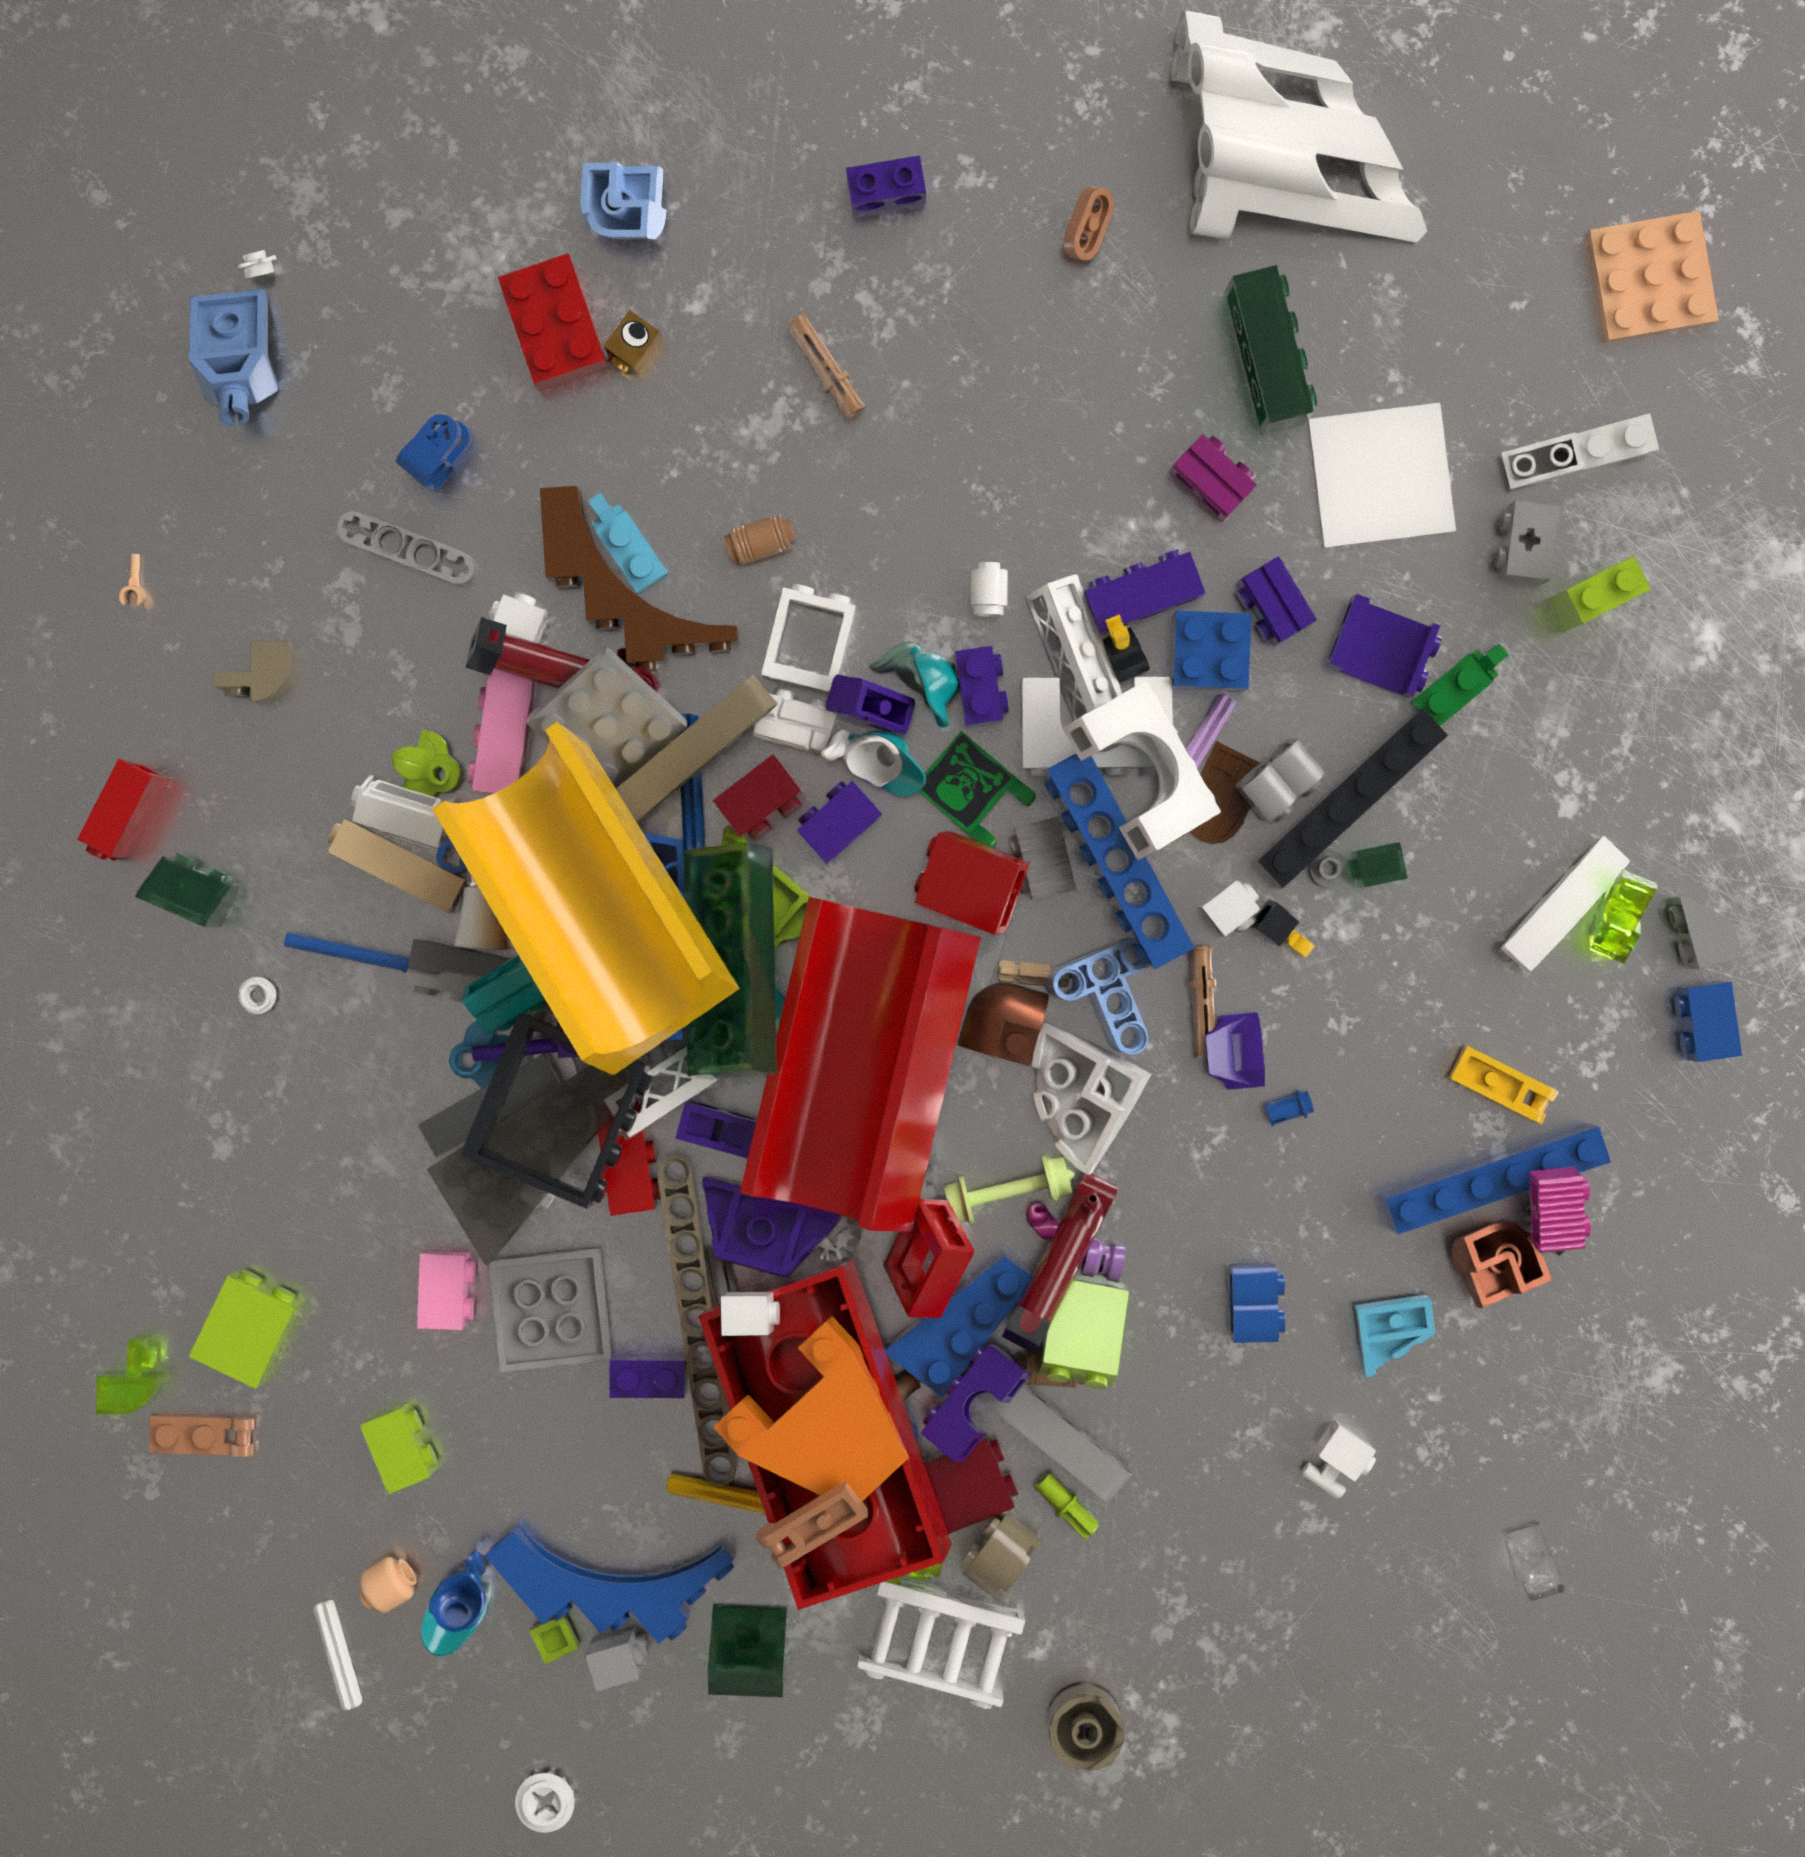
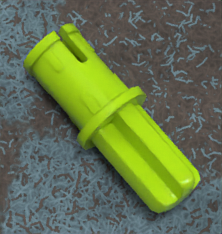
M1050 1471L1034 1485L1035 1491H1038L1056 1510L1055 1516H1061L1083 1539H1087L1095 1533L1099 1526L1098 1522L1077 1501L1078 1496L1076 1494L1071 1495Z

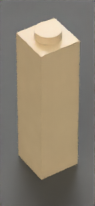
M344 819L342 824L336 823L328 837L327 842L331 844L328 853L446 913H454L463 895V887H467L466 878L440 868L437 863L352 820Z

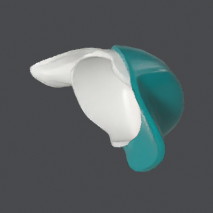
M840 730L832 736L828 747L820 753L821 757L828 761L843 757L845 764L853 775L869 781L875 787H881L898 796H911L920 791L926 783L924 771L910 756L908 743L896 734L887 731L877 730L857 735L848 730Z

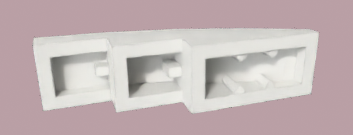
M1604 835L1597 839L1580 861L1565 873L1551 892L1541 898L1503 944L1501 949L1527 974L1530 973L1586 914L1628 865L1630 860Z

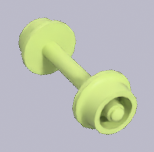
M1044 1155L1041 1156L1044 1174L968 1193L964 1177L960 1176L957 1182L944 1186L946 1198L959 1222H968L970 1225H974L975 1221L971 1209L973 1206L1046 1188L1049 1189L1053 1205L1058 1204L1060 1198L1073 1194L1070 1180L1073 1179L1075 1173L1069 1169L1067 1170L1064 1157L1049 1159Z

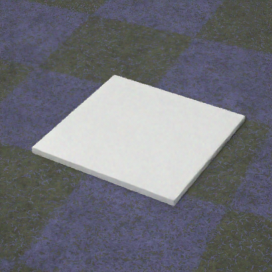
M1440 403L1308 419L1324 548L1456 532Z

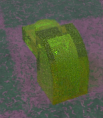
M1623 869L1621 870L1609 893H1604L1596 910L1589 935L1590 951L1625 964L1641 935L1640 919L1657 891V883Z
M135 1335L127 1340V1371H106L96 1377V1414H128L143 1407L158 1395L163 1387L166 1372H151V1368L155 1367L157 1359L156 1346L151 1345L152 1335Z

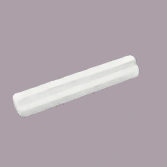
M325 1600L317 1603L313 1610L341 1708L343 1710H350L360 1706L362 1697L333 1600Z

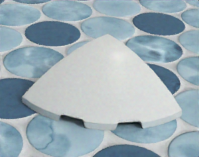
M1043 1023L1032 1060V1068L1036 1070L1037 1090L1033 1093L1036 1109L1040 1120L1047 1123L1056 1141L1054 1144L1057 1149L1076 1168L1089 1175L1117 1136L1151 1074L1098 1045L1065 1030Z

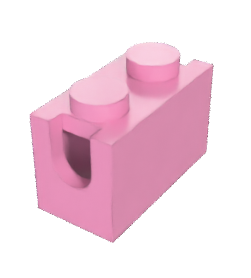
M424 1250L420 1253L417 1329L463 1330V1326H467V1321L473 1320L474 1298H468L469 1283L474 1284L476 1263L475 1261H470V1251Z

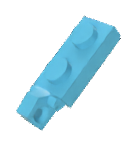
M601 493L588 500L599 517L592 522L596 529V534L637 594L668 574L635 523L619 504L611 509Z

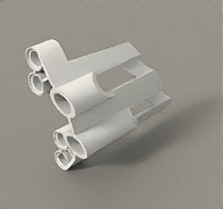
M1186 10L1181 12L1175 33V42L1178 44V48L1172 62L1171 79L1172 81L1190 84L1193 92L1196 95H1200L1203 125L1198 136V158L1200 165L1195 175L1193 187L1196 201L1193 205L1189 221V231L1191 234L1228 240L1232 234L1239 210L1410 242H1417L1427 232L1420 208L1415 207L1408 200L1401 187L1399 172L1403 168L1376 117L1367 116L1361 112L1353 95V83L1335 60L1223 33L1220 17ZM1258 69L1313 79L1315 91L1323 107L1285 100L1267 82ZM1316 154L1359 162L1362 179L1373 199L1332 191L1319 170Z

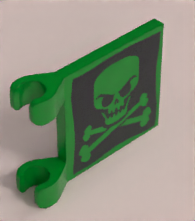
M963 731L954 738L925 772L926 783L918 791L975 841L992 848L996 846L997 840L980 823L1006 792L1009 791L1025 806H1030L1036 799V794L1033 790L1016 778Z

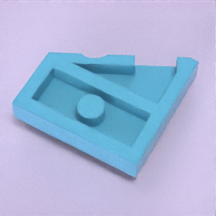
M1428 1294L1355 1305L1362 1367L1366 1378L1377 1373L1376 1369L1391 1359L1395 1358L1397 1360L1408 1353L1413 1345L1421 1344L1435 1335L1432 1301Z

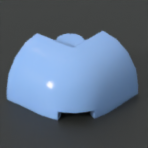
M617 162L583 163L580 196L582 215L586 217L591 228L603 237L619 240L656 239L663 230L667 210L661 207L663 169L659 166H622Z

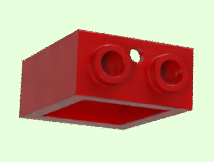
M920 1199L912 1232L898 1233L883 1263V1267L907 1316L941 1318L975 1251L948 1200ZM931 1249L934 1259L925 1274L922 1264Z

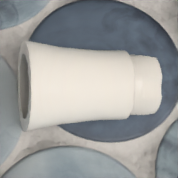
M467 870V887H463L462 908L454 947L506 950L504 929Z

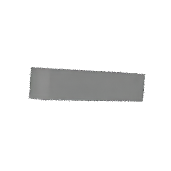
M1027 1385L1022 1386L1009 1404L1000 1402L991 1393H983L977 1397L1105 1502L1109 1503L1132 1475L1121 1462Z

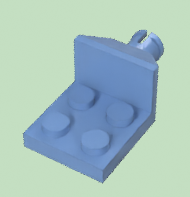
M265 289L190 297L189 362L204 399L219 407L218 418L227 426H235V412H238L239 426L246 424L249 420L248 404L258 403L278 391V383L268 358V297Z

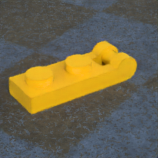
M1464 1045L1448 1077L1542 1125L1546 1117L1544 1111L1549 1101L1553 1102L1558 1094V1091L1467 1045ZM1528 1090L1536 1093L1531 1106L1522 1103Z

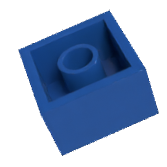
M1176 611L1172 615L1170 663L1172 689L1244 692L1249 689L1252 613Z

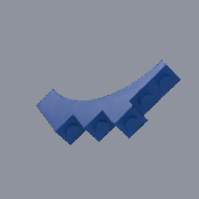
M517 1525L488 1550L485 1557L542 1624H545L552 1617L555 1621L561 1619L573 1607L570 1603L572 1600L600 1634L609 1627L613 1631L617 1630L629 1619L630 1615L627 1612L630 1610L659 1644L666 1637L670 1641L674 1640L687 1628L688 1625L685 1621L688 1619L690 1611L683 1603L687 1602L691 1605L706 1592L703 1586L715 1577L717 1581L724 1578L734 1568L732 1561L735 1559L736 1551L728 1541H725L711 1553L674 1570L641 1576H618L584 1569L557 1557L534 1541Z

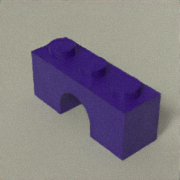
M989 1344L987 1348L982 1346L976 1351L969 1362L972 1367L964 1377L958 1376L951 1383L946 1391L949 1395L941 1407L938 1405L933 1407L923 1420L926 1426L921 1431V1434L954 1462L963 1463L986 1434L971 1418V1405L976 1397L983 1393H991L1000 1402L1009 1404L1032 1375L999 1346Z

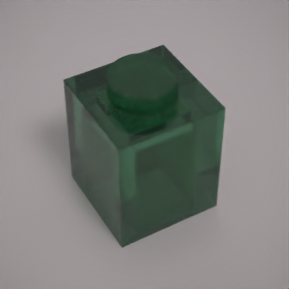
M1400 842L1350 852L1352 859L1347 860L1348 873L1351 882L1357 881L1358 888L1408 879Z

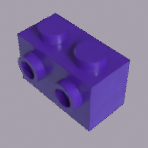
M992 646L955 651L954 657L960 685L959 691L965 728L1002 723V714L1009 713L1006 691H999L997 677L1003 676L1001 654H993Z

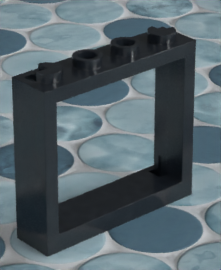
M519 1013L460 1156L588 1209L594 1205V1202L601 1203L606 1193L609 1182L604 1181L609 1166L615 1168L621 1157L623 1147L618 1144L623 1132L629 1133L635 1123L638 1111L633 1110L638 1096L644 1097L650 1087L653 1076L649 1075L648 1072L651 1065L635 1060L624 1068L633 1072L587 1186L585 1190H582L486 1149L534 1031L573 1047L562 1028L529 1014Z

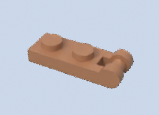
M153 1413L150 1415L149 1453L231 1455L235 1457L253 1456L254 1443L250 1442L251 1430H254L255 1417ZM227 1429L236 1430L235 1442L227 1441Z
M844 1481L775 1524L769 1523L763 1526L757 1532L756 1540L763 1548H769L772 1552L771 1558L778 1567H785L867 1518L868 1510L849 1484ZM788 1536L792 1542L784 1543L782 1539Z

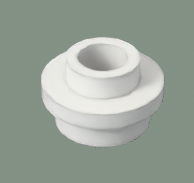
M253 977L241 985L238 998L241 1006L247 1012L263 1014L274 1006L277 993L274 985L268 979ZM257 988L264 992V999L260 1003L254 1001L252 997L253 991Z

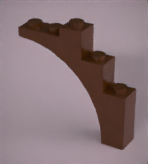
M579 487L540 488L546 579L549 582H555L558 588L578 586V580H583L586 621L589 624H596L597 630L617 629L618 622H624L626 663L629 666L643 668L649 672L657 671L658 664H667L666 649H672V654L683 655L693 654L694 647L709 646V652L732 651L731 645L740 644L737 626L707 625L681 619L651 606L629 590L610 570L596 548L586 521L582 493Z

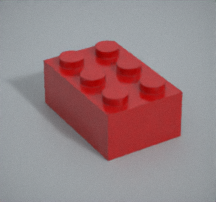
M569 253L497 277L533 383L539 392L609 369L582 286Z

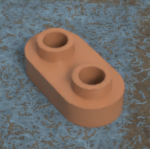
M1090 186L1085 188L1080 194L1064 235V249L1070 258L1090 260L1097 254L1114 210V199L1108 189Z

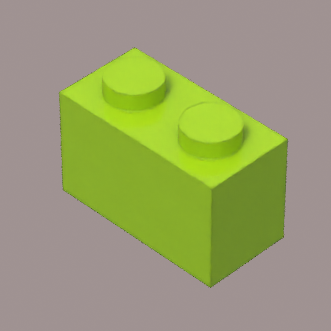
M408 1403L370 1417L360 1425L388 1495L430 1478L436 1471L434 1465L437 1464L434 1450L429 1443L424 1444L419 1432L423 1430L421 1419L415 1409L410 1410Z

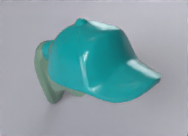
M904 642L889 650L880 659L869 664L870 668L877 672L895 671L908 687L924 697L927 707L932 708L938 726L945 728L949 725L946 705L956 696L960 687L954 671L956 668L954 663H949V661L938 654L924 653L914 642Z

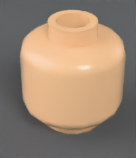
M385 1557L361 1574V1589L358 1591L359 1597L368 1609L374 1608L380 1613H389L413 1596L416 1576L405 1560Z

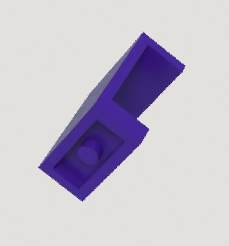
M1359 594L1352 596L1325 667L1405 698L1414 696L1415 691L1421 693L1429 674L1428 671L1424 670L1428 657H1435L1442 641V637L1437 635L1441 625L1432 623L1427 626L1369 603L1370 598Z

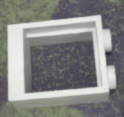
M793 584L792 589L783 587L761 675L766 679L829 694L833 677L836 674L840 675L856 606L849 604L851 598L843 595L829 593L827 599L813 595L814 589L807 586ZM791 601L844 615L829 676L775 663Z

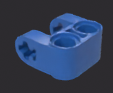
M434 415L423 425L415 437L405 445L395 462L423 487L436 490L449 477L454 467L470 449L473 441L472 432L467 425L447 415ZM440 424L438 429L435 430L436 425ZM460 439H462V443L460 445H457Z

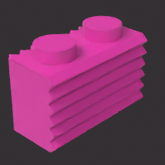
M1574 1167L1530 1171L1532 1244L1540 1253L1585 1249L1586 1247L1585 1237L1590 1236L1591 1225L1588 1215L1584 1214V1204L1590 1198V1188L1588 1180L1583 1178Z

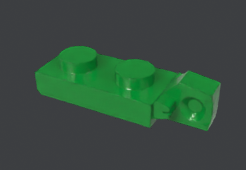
M1500 643L1484 655L1478 649L1472 654H1467L1415 697L1411 704L1416 710L1424 708L1441 726L1493 683L1492 680L1499 675L1494 667L1509 654Z

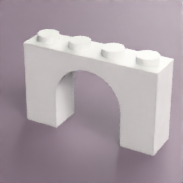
M1134 677L1132 679V688L1147 681L1151 690L1158 697L1159 704L1169 722L1173 725L1172 677ZM1022 678L1021 770H1030V776L1046 777V769L1076 754L1061 725L1060 678ZM1121 743L1114 749L1097 752L1092 755L1098 769H1104V776H1126L1127 769H1141L1142 776H1158L1156 767L1149 756L1138 747L1128 743Z
M1147 681L1062 728L1080 761L1112 744L1128 743L1144 751L1154 763L1160 784L1156 802L1148 811L1119 827L1137 860L1161 849L1221 813L1215 802L1214 795L1204 783L1194 760L1188 755L1175 727L1169 722L1159 704L1158 697L1151 690Z

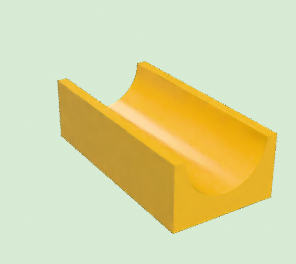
M557 721L545 729L549 736V744L545 753L517 781L482 799L466 803H450L444 800L432 810L580 1059L602 1071L615 1075L740 988L589 745Z

